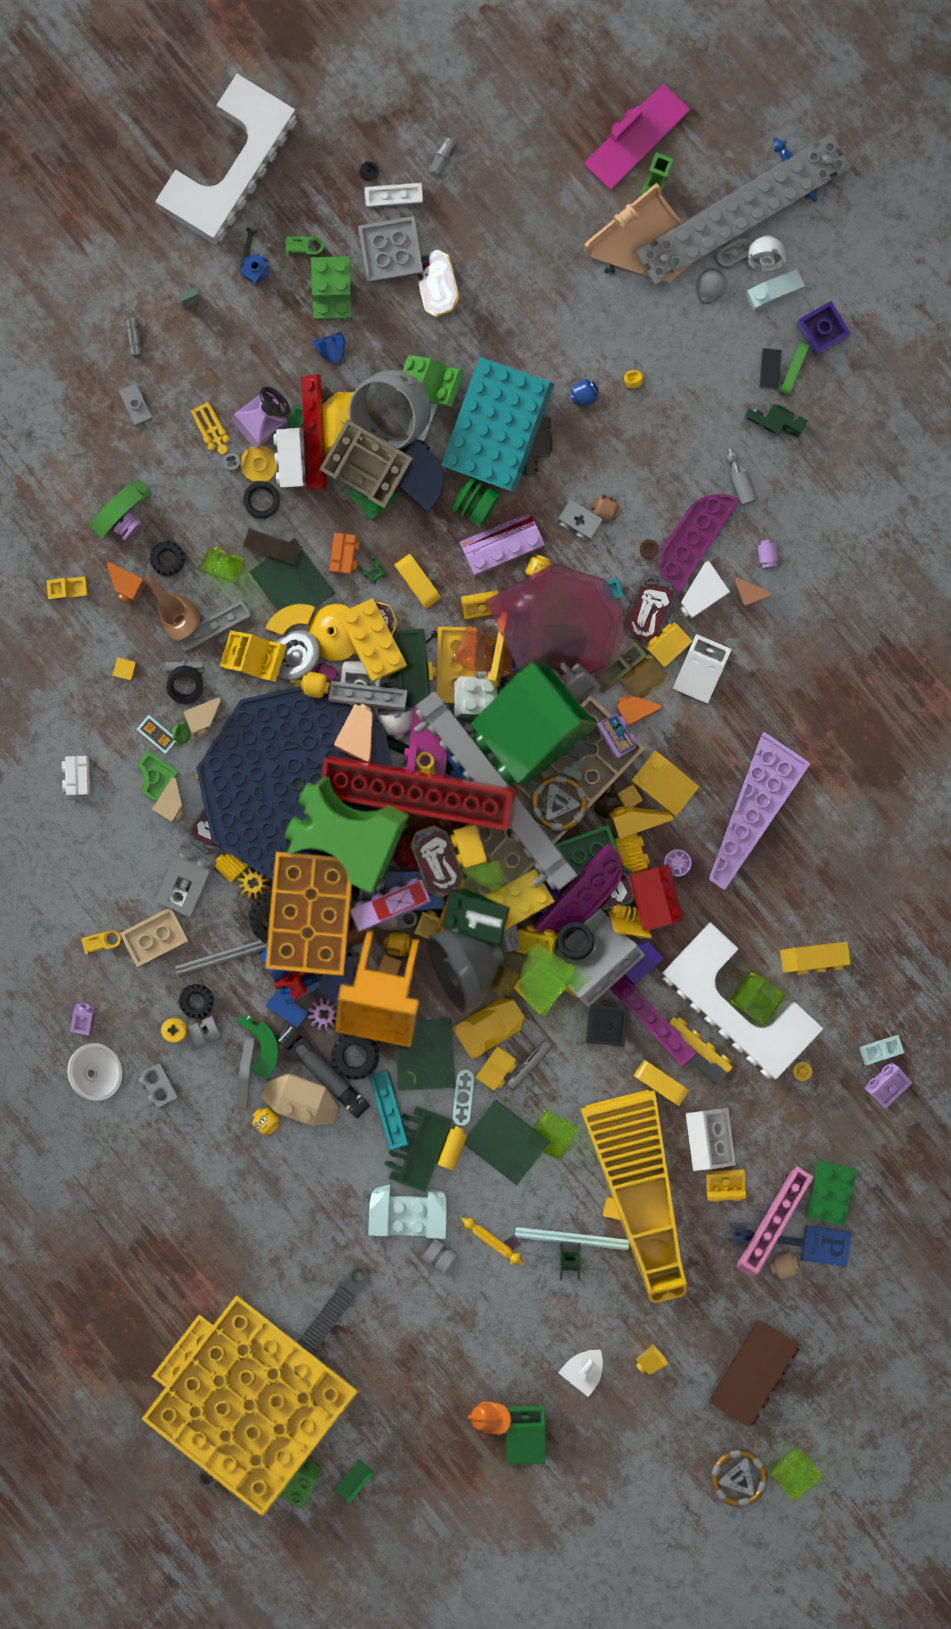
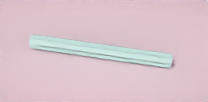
M520 1227L515 1229L516 1238L578 1245L580 1242V1245L620 1250L629 1249V1241L626 1239Z

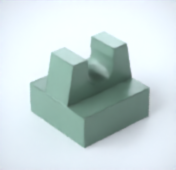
M574 760L571 768L565 766L561 775L569 776L579 783L583 773L578 771L581 763Z

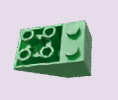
M544 1405L505 1406L511 1417L510 1427L506 1431L507 1464L545 1463Z

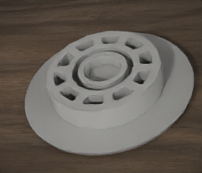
M295 630L286 633L277 641V643L287 645L285 650L286 656H284L279 669V677L286 680L299 679L307 675L314 668L318 661L320 650L317 639L311 633Z

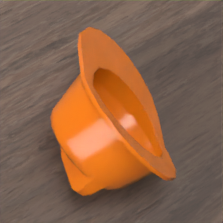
M487 1401L481 1402L473 1409L471 1415L468 1416L475 1429L491 1434L505 1433L511 1423L510 1413L504 1405Z

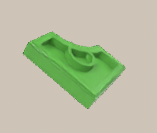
M147 750L137 764L144 775V787L141 792L154 802L158 801L171 778H176L179 774L177 770L149 750Z

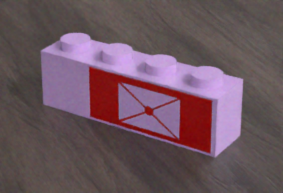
M412 879L406 882L407 886L402 888L400 886L389 889L390 893L386 895L380 893L371 897L372 901L367 903L361 901L354 904V908L350 911L358 931L362 933L432 903L423 880Z

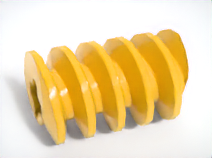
M168 1019L162 1025V1036L168 1042H181L188 1034V1027L181 1019ZM174 1025L177 1029H179V1032L175 1033V1036L173 1032H170V1029L174 1028Z

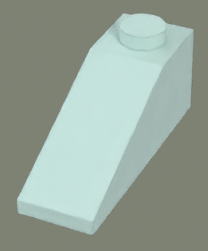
M796 269L747 290L746 297L753 311H756L804 288L805 284Z

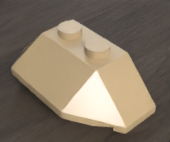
M286 1074L267 1080L261 1097L276 1113L311 1126L334 1124L340 1107L327 1087L293 1074Z

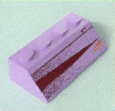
M530 512L459 542L474 577L545 547Z

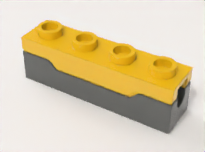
M673 1017L669 1024L698 1054L690 1062L718 1085L727 1072L732 1069L730 1065L732 1061L725 1055L720 1057L715 1052L717 1049L711 1043L707 1042L705 1044L701 1041L702 1036L694 1029L692 1031L687 1029V1023L683 1019Z

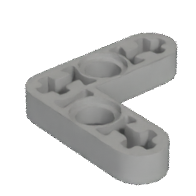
M245 1037L239 1070L237 1109L247 1110L250 1071L255 1038Z

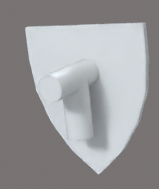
M589 1350L572 1357L558 1373L589 1397L599 1383L602 1374L603 1359L601 1350Z

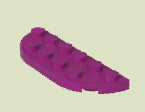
M715 494L700 498L689 507L667 540L661 552L659 567L661 577L672 582L676 596L736 507L739 499L726 494Z
M610 842L604 846L559 896L555 903L533 925L535 930L543 933L545 929L555 931L556 934L568 923H584L613 893L622 877V860L618 851Z

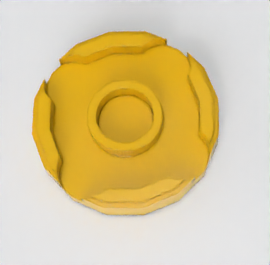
M261 445L256 450L254 447H250L241 457L240 466L242 473L248 480L254 483L259 481L268 482L278 471V465L275 464V453L267 446Z

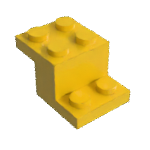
M230 630L219 667L237 671L253 678L276 682L287 645L268 641L252 634Z

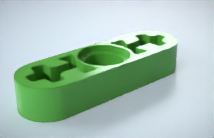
M800 341L780 390L781 393L789 396L809 344Z

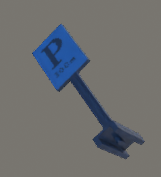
M730 1222V1226L734 1227L735 1231L733 1232L734 1238H728V1242L744 1245V1241H750L756 1232L746 1229L745 1225ZM806 1226L804 1239L779 1236L775 1243L803 1247L801 1259L803 1261L847 1266L852 1232Z

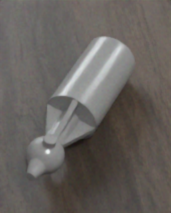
M731 448L728 449L727 459L732 463L731 478L742 505L751 503L758 498L749 474L738 462V454Z

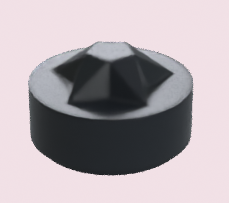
M371 161L364 162L359 168V175L365 181H373L379 174L378 166Z

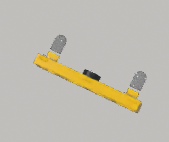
M502 613L498 624L497 619L485 620L486 626L499 627L497 642L492 647V654L494 655L491 672H488V677L487 672L477 671L475 673L477 679L490 680L492 686L496 687L500 686L512 622L509 614Z

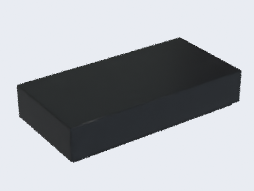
M762 349L759 387L779 388L782 350Z

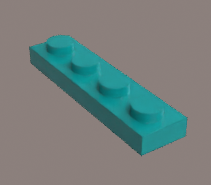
M385 1071L370 1076L389 1149L393 1151L410 1145L390 1072Z

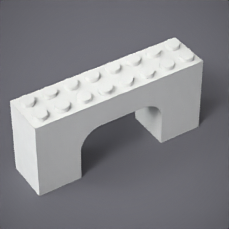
M239 74L235 75L216 105L219 115L242 128L248 135L246 145L229 172L219 184L202 186L175 170L155 201L159 211L214 245L218 241L220 243L223 241L228 225H233L237 218L235 214L238 210L244 208L247 202L245 200L248 194H252L257 187L256 181L258 178H263L267 171L265 167L268 162H273L277 155L275 151L279 146L282 147L287 140L286 134L289 130L292 131L297 124L294 108Z
M710 922L661 973L664 976L662 980L669 987L673 985L677 988L676 993L683 1000L687 998L691 1002L690 1007L697 1013L702 1012L706 1016L704 1020L709 1025H716L720 1029L718 1033L724 1039L728 1040L730 1038L734 1042L732 1046L739 1053H746L748 1055L746 1059L753 1066L758 1065L762 1069L760 1071L762 1075L769 1080L771 1078L776 1080L823 1028L796 1002H792L771 1025L764 1028L753 1026L720 996L715 987L717 972L738 948Z

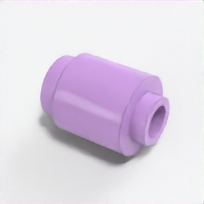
M772 539L761 541V545H757L762 568L778 566L777 561H779L776 543H772Z

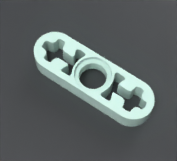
M469 1070L460 1071L456 1081L453 1120L460 1126L466 1125L469 1122L471 1114L474 1075ZM464 1073H468V1077H471V1081H467V1087H471L470 1091L466 1089L458 1090L459 1085L463 1087V1080H460V1076H463ZM461 1092H466L469 1095L467 1103H460L458 1101V1095ZM457 1104L469 1106L468 1110L464 1109V1115L467 1116V1119H464L463 1122H459V1119L456 1118V1114H460V1108L456 1109Z

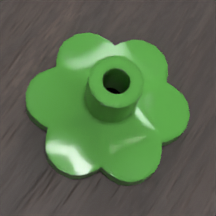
M181 722L172 729V738L177 745L181 746L189 740L191 729L188 727L187 722Z

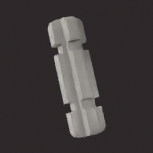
M136 318L127 319L131 355H141L138 328H136L138 327Z

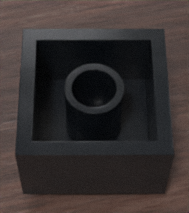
M601 1005L589 1006L585 1043L625 1047L628 1008Z

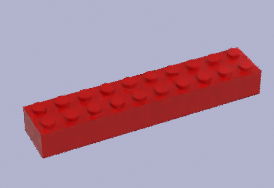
M336 756L324 758L322 778L325 776L329 777L331 787L340 800L382 808L389 805L399 811L503 830L512 827L517 793L515 788Z

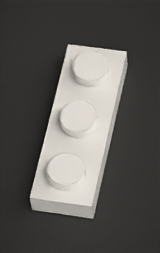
M421 183L364 187L366 208L423 203Z

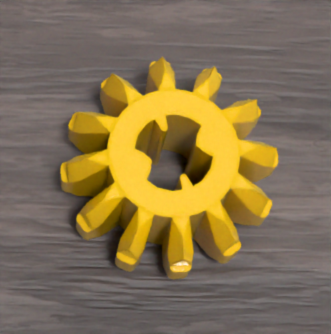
M250 867L248 868L249 875L244 871L241 872L245 879H237L243 882L237 888H245L241 892L242 896L249 892L248 899L252 898V893H254L255 899H259L258 892L264 895L265 892L262 891V888L269 889V886L263 884L270 880L269 878L262 879L264 875H258L259 872L256 870L253 874ZM256 878V882H259V885L251 889V885H248V882Z

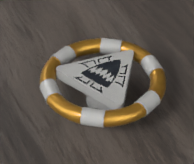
M553 775L542 780L534 789L531 797V809L535 819L545 828L553 831H565L575 827L585 816L587 810L586 793L575 779L566 775ZM558 782L571 785L576 790L580 803L552 783ZM549 785L545 819L538 807V798L544 788ZM580 806L579 811L571 821L564 824L549 822V820Z
M735 1450L724 1454L718 1459L712 1470L711 1482L714 1492L720 1500L731 1506L743 1507L749 1506L761 1498L768 1484L766 1467L759 1457L749 1451ZM734 1458H745L718 1480L721 1468L725 1462ZM748 1459L759 1469L761 1481L755 1493ZM719 1484L749 1494L751 1497L738 1500L730 1498L720 1488Z

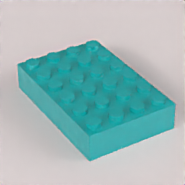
M479 357L441 466L516 493L555 384Z

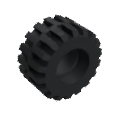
M269 893L270 896L262 895L260 900L257 898L255 905H251V912L249 911L248 914L249 924L253 933L263 943L268 942L269 927L264 926L262 920L264 915L271 911L272 893Z
M344 1034L336 1040L331 1050L333 1067L338 1074L350 1080H360L368 1077L376 1069L379 1062V1049L372 1039ZM358 1044L365 1049L367 1058L362 1066L351 1067L345 1062L344 1052L350 1045Z

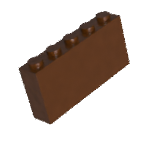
M757 1319L708 1402L748 1427L751 1424L755 1425L760 1417L758 1414L761 1407L765 1408L770 1400L768 1395L771 1390L774 1392L780 1383L777 1380L780 1375H785L789 1369V1360L791 1357L795 1358L800 1350L798 1348L799 1343Z

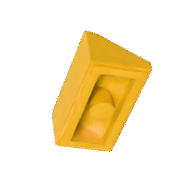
M499 591L461 597L464 619L502 613Z

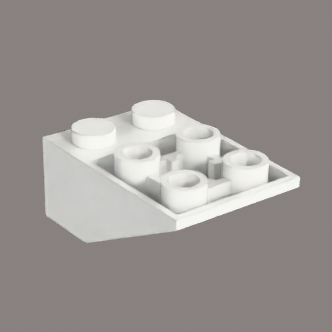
M696 634L672 689L708 704L732 649Z

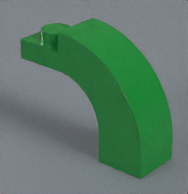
M248 1015L246 1017L241 1016L237 1022L255 1034L261 1045L260 1056L251 1070L265 1080H268L275 1070L279 1057L276 1036L263 1020L256 1026V1020Z

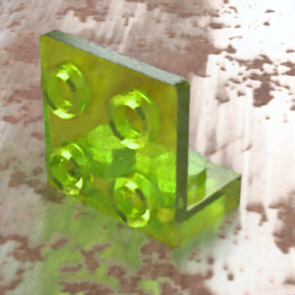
M799 1447L794 1449L769 1471L793 1501H796L823 1477Z

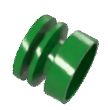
M472 477L458 493L452 512L457 514L462 507L463 510L460 516L463 518L468 512L472 513L469 522L480 528L495 506L500 494L491 488H488L484 494L481 493L483 483L480 482L476 488H473L476 479Z

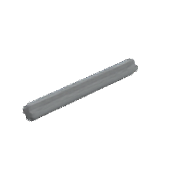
M259 940L175 967L177 975L181 976L265 950L268 944Z

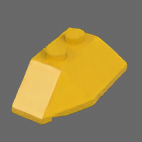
M336 392L322 405L325 458L347 419L350 420L349 404L354 392Z

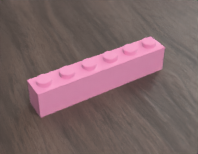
M799 1167L790 1172L736 1265L737 1269L751 1278L758 1274L813 1176Z

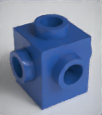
M252 253L250 257L247 256L241 265L243 267L240 270V275L256 286L270 272L268 270V260L261 254L255 255Z

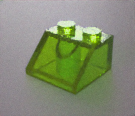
M218 547L208 548L199 566L201 571L238 584L245 566V561L242 560L243 557L234 553L231 556L224 554L225 550Z
M500 861L462 869L463 875L483 888H489L490 892L500 890L501 886L505 884Z
M751 970L729 1002L756 1022L765 1026L786 995L768 980Z
M545 1109L527 1143L561 1161L579 1127Z

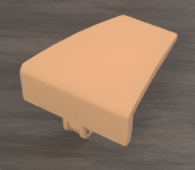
M656 183L631 205L625 206V210L619 215L616 214L609 224L584 244L585 253L588 257L647 276L645 273L648 270L647 265H641L633 251L645 244L650 243L653 246L655 244L653 239L682 223V221L663 198L661 188ZM691 264L676 273L666 272L669 277L662 281L670 283Z

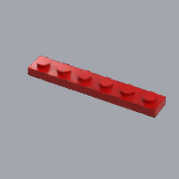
M321 375L301 376L306 489L308 491L327 489L326 473L319 470L325 460Z

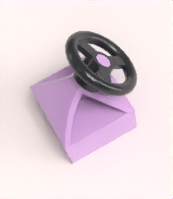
M263 387L256 398L234 414L231 421L256 450L276 434V429L285 428L288 421L286 417L290 415V406L280 392L271 387ZM266 392L273 394L275 397H271ZM280 403L283 404L285 412H282Z

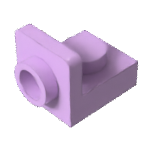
M86 1003L76 1004L70 1032L89 1036L95 1007Z

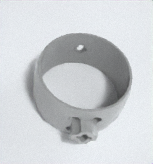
M386 370L374 374L358 386L349 404L350 421L397 449L403 448L417 439L425 430L431 416V402L426 389L417 378L401 370ZM382 382L390 384L405 395L411 405L414 416L413 429L409 437L398 438L390 436L380 430L373 422L367 408V393L371 383Z

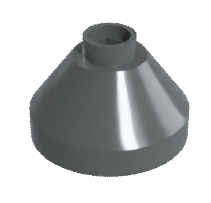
M442 930L429 936L428 948L431 961L450 1001L462 1013L479 1007L498 972L497 967L504 964V957L499 945L450 930Z

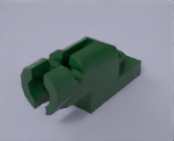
M773 405L767 417H764V413L756 408L753 410L749 408L744 417L776 436L779 435L783 428L784 432L799 437L808 422L802 417H798L797 420L793 421L794 412L780 405Z

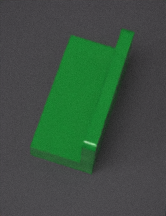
M359 1459L334 1490L345 1498L349 1504L372 1477L374 1471Z

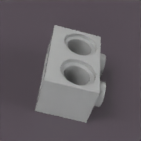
M162 1063L140 1073L141 1078L138 1080L143 1089L147 1088L150 1094L147 1097L152 1106L156 1105L159 1108L179 1097ZM151 1072H155L158 1075V1081L154 1084L148 1080V1075ZM160 1089L167 1092V1098L163 1101L157 1098V1092Z

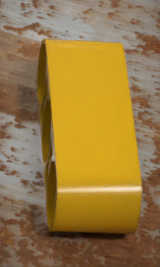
M410 553L394 564L425 609L441 599L440 594Z
M646 1060L642 1061L633 1075L677 1106L681 1105L690 1091Z

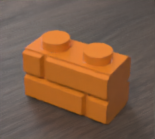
M334 533L329 567L330 573L352 575L353 571L357 570L358 560L354 559L355 552H359L360 541L357 540L356 535Z

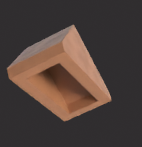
M738 577L734 581L743 608L765 600L771 595L770 591Z

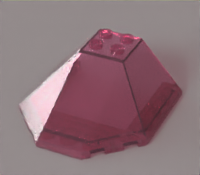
M552 564L486 600L500 634L520 671L532 662L550 666L561 676L566 674L560 667V664L563 662L571 669L576 664H580L590 675L608 666L624 613L606 579Z

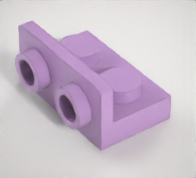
M891 1062L875 1078L869 1081L865 1090L886 1109L912 1082L897 1065Z

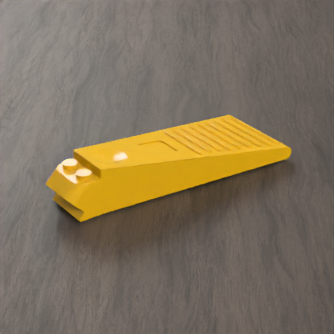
M644 1090L585 1105V1108H581L580 1112L650 1301L660 1303L682 1297L686 1293L687 1283L680 1258L655 1090Z

